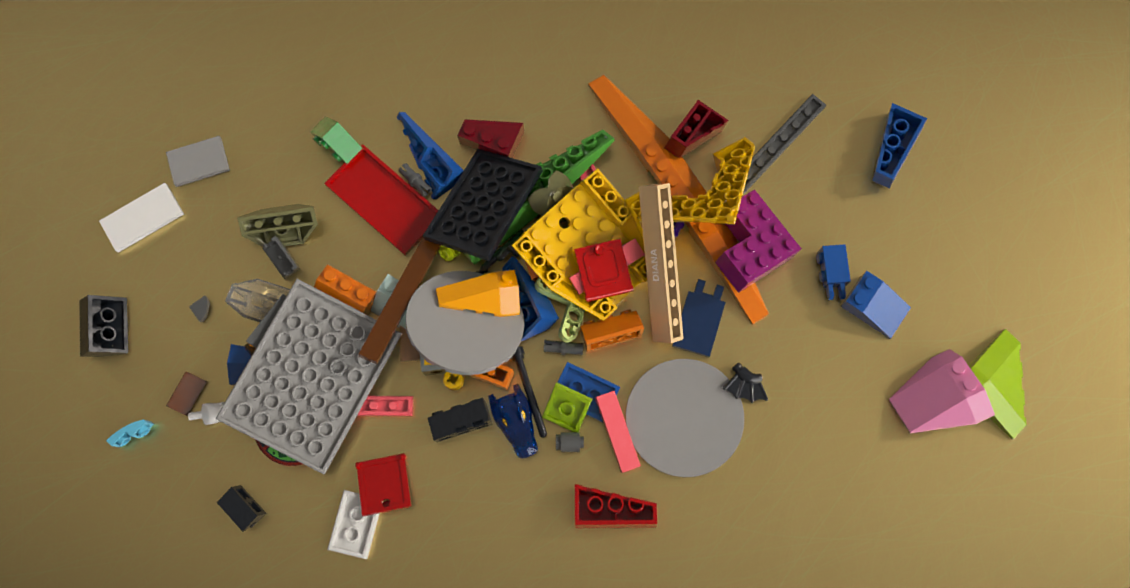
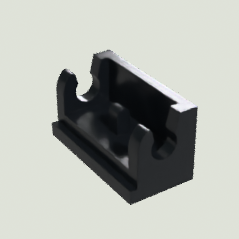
M241 485L231 487L217 502L242 532L246 531L249 527L252 528L267 514Z

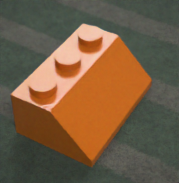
M328 264L316 279L314 288L366 315H369L371 312L376 291Z
M629 309L620 312V315L615 317L610 315L604 321H586L580 326L586 351L588 352L641 337L644 326L637 311Z

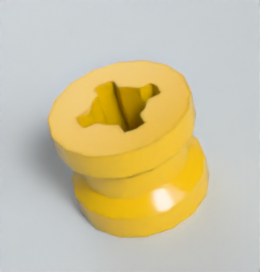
M446 372L443 382L448 389L456 391L462 388L464 378L462 375Z

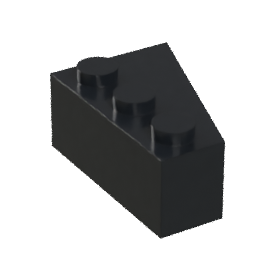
M483 397L463 405L453 406L445 412L443 410L434 412L431 417H428L435 442L493 425L487 403Z

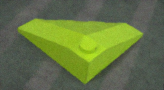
M1004 329L969 367L987 393L995 413L990 419L1011 439H1014L1027 425L1026 417H1024L1025 396L1024 390H1022L1023 369L1019 352L1021 350V343L1008 330Z

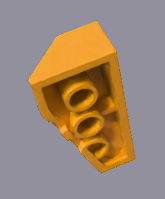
M515 270L497 271L436 288L439 307L461 311L464 309L474 310L479 314H482V312L492 313L497 317L520 314L519 286Z

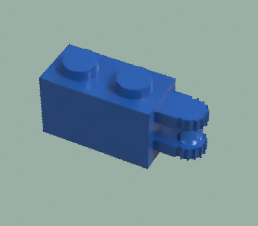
M846 244L822 246L816 254L817 263L820 264L821 268L819 280L823 282V288H826L828 300L834 299L833 287H838L839 298L845 299V286L851 282Z

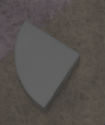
M203 296L189 306L201 323L208 316L210 306L208 297Z

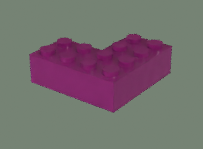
M754 189L742 196L735 224H725L739 243L725 251L715 263L739 293L791 260L802 248Z

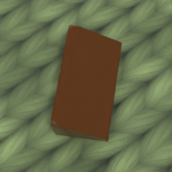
M186 371L166 406L188 416L207 381Z

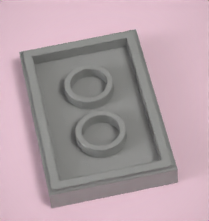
M220 136L166 152L171 175L176 187L230 171Z

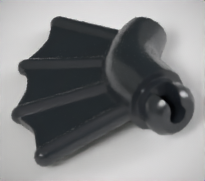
M737 363L732 367L736 374L723 387L724 390L731 392L736 399L744 398L751 403L759 399L768 401L767 394L762 385L761 374L752 373L745 366L743 367L741 363Z

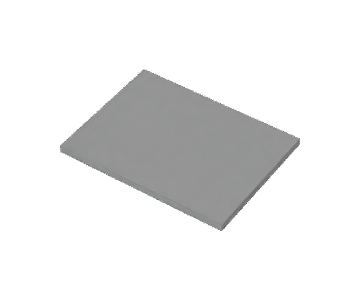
M296 279L215 419L325 475L402 333L395 330L378 364L360 358L358 354L377 320Z

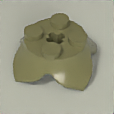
M556 170L548 180V187L534 191L528 198V202L536 213L543 216L574 187L566 175ZM561 218L559 223L567 221V219Z

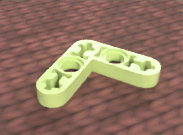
M538 278L535 282L537 292L567 305L558 335L563 342L569 343L573 341L579 333L585 310L554 293L548 287L544 288L543 281ZM570 312H574L577 314V321H574L570 318ZM572 326L569 331L571 335L568 337L566 330Z

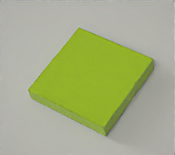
M556 383L542 418L572 432H579L592 398L560 383Z

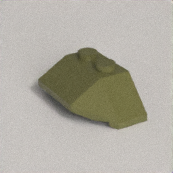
M303 204L260 209L237 218L241 235L260 246L269 243L274 236H277L284 246L304 244L318 225L314 206Z

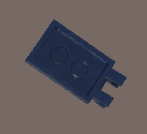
M698 279L695 291H688L681 314L683 339L674 342L672 347L709 358L726 303L720 300L724 286L717 284L714 294L710 295L703 292L706 281Z

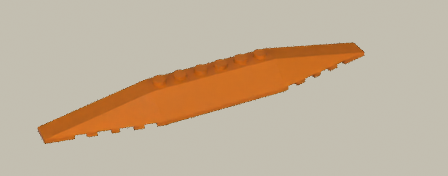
M602 75L588 84L647 172L650 171L658 184L670 183L671 199H673V195H687L688 198H698V195H706V190L683 157L679 159L664 148L669 137L606 76ZM684 222L689 228L690 235L751 324L753 325L766 317L769 313L756 283L738 293L715 263L725 251L738 244L736 237L729 228L722 223Z

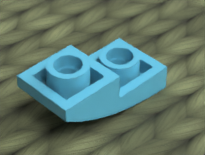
M144 419L130 423L115 432L106 441L111 446L122 447L130 441V437L141 438L147 435L154 424Z

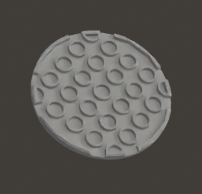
M471 271L443 273L427 280L411 297L406 312L407 334L412 346L431 365H436L445 369L446 372L453 374L476 375L496 369V367L507 362L515 354L524 332V317L521 307L519 315L497 317L492 313L486 312L479 314L474 310L468 309L461 311L439 307L436 288L484 274Z
M693 359L666 361L647 371L635 384L626 407V425L634 448L640 457L656 470L676 477L704 475L723 465L738 447L744 429V410L741 399H736L731 392L723 389L730 380L717 368Z

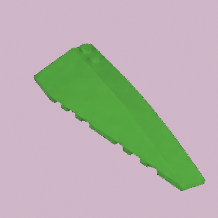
M601 130L581 141L582 144L566 148L567 151L557 156L555 154L549 157V161L543 164L541 162L535 164L541 166L543 172L499 246L539 215L531 208L528 198L534 191L540 188H547L548 180L556 170L566 175L573 184L615 141L614 137ZM463 253L474 265L482 260L481 258Z

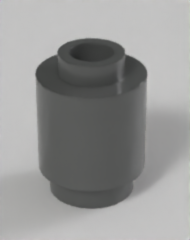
M561 432V434H556V450H561V452H580V448H584V436H580V432Z

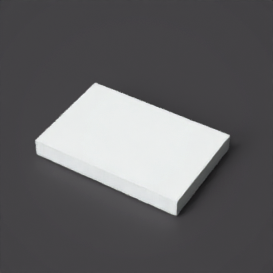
M343 491L327 550L367 559L380 513L362 516L359 493Z

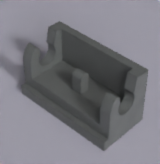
M277 236L271 238L269 243L262 245V249L284 279L300 270L296 261Z

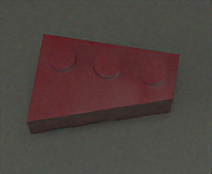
M697 100L671 135L664 148L680 159L721 133L729 120L700 100Z
M465 119L457 137L460 144L475 150L482 149L513 158L524 134V125L520 122Z

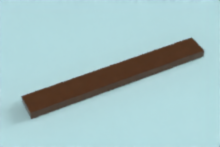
M424 237L422 238L358 354L360 358L378 364L407 310L411 297L419 288L441 245L427 241Z

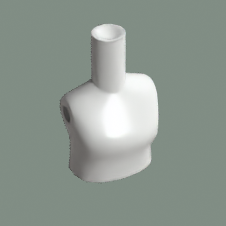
M225 402L202 404L201 411L188 413V419H202L205 425L218 423L220 421L215 418Z

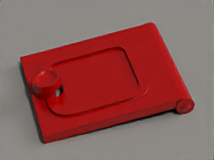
M621 239L574 249L586 302L634 291Z
M405 453L355 463L358 473L362 516L412 507Z

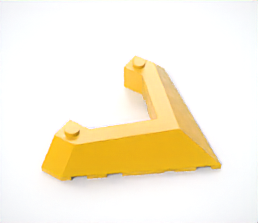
M744 137L713 153L718 173L715 174L711 182V190H708L706 195H698V198H688L687 195H673V199H671L673 222L735 224L755 145ZM638 192L624 200L634 210L638 220L642 222Z

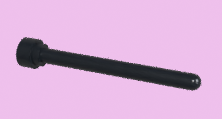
M520 346L510 359L516 362L539 435L545 438L547 431L523 362L525 352L523 346Z

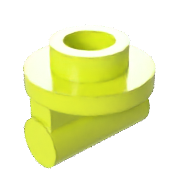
M442 245L438 251L441 258L446 261H452L461 253Z

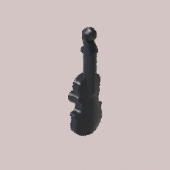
M522 229L518 231L504 246L500 247L493 254L490 261L482 264L480 270L476 272L481 274L487 273L488 269L496 261H502L510 252L515 257H518L519 254L511 245L524 231Z

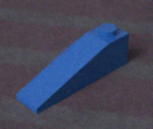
M512 256L502 267V271L515 270L519 286V304L524 317V332L521 340L524 341L548 330L559 317L547 296L537 292L535 281L531 279V276L516 257Z

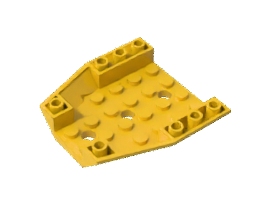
M598 168L577 184L511 245L551 291L602 321L617 309L616 305L630 292L586 302L585 292L578 295L569 280V277L579 272L574 249L621 239V243L624 245L636 238L645 254L643 230L636 213ZM561 218L568 220V227L566 229L561 228L559 225ZM645 255L628 265L634 288L641 282L647 281Z

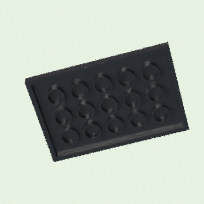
M477 149L423 234L424 239L490 261L542 174V167Z

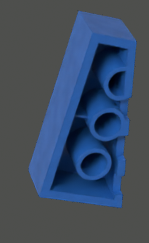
M892 103L872 181L890 189L926 123V117Z

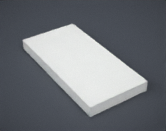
M163 183L99 220L115 251L119 253L184 215L168 185Z

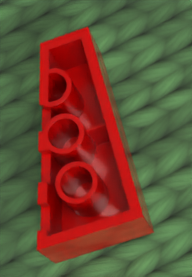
M575 484V528L657 527V503Z

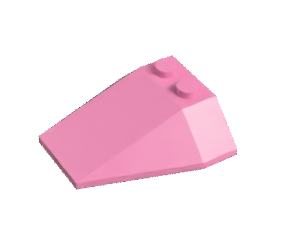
M950 349L932 357L889 399L910 433L973 425L995 415L982 384L963 357Z

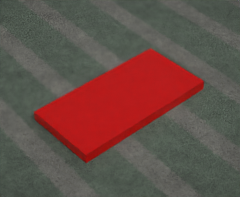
M362 144V149L348 164L344 163L324 184L406 256L423 238V234L439 210Z

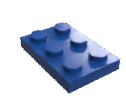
M567 362L557 382L592 398L586 415L602 423L603 420L595 397L611 391H615L617 396L620 389L619 386Z

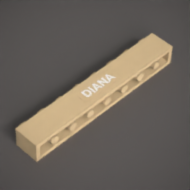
M670 183L639 186L653 342L674 343L683 339Z

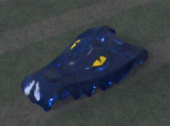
M519 384L513 385L514 393L496 399L494 394L488 395L496 425L512 444L516 455L523 459L534 455L538 451V446L534 437L530 404Z

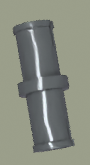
M407 163L403 164L402 167L405 170L400 167L399 173L423 197L427 196L428 193L426 191L430 193L432 188Z
M544 341V352L561 353V355H583L584 343Z

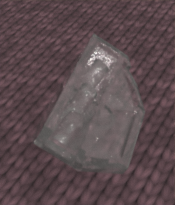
M253 279L239 284H232L225 302L242 317L261 322L281 295L287 296L290 289L264 280Z

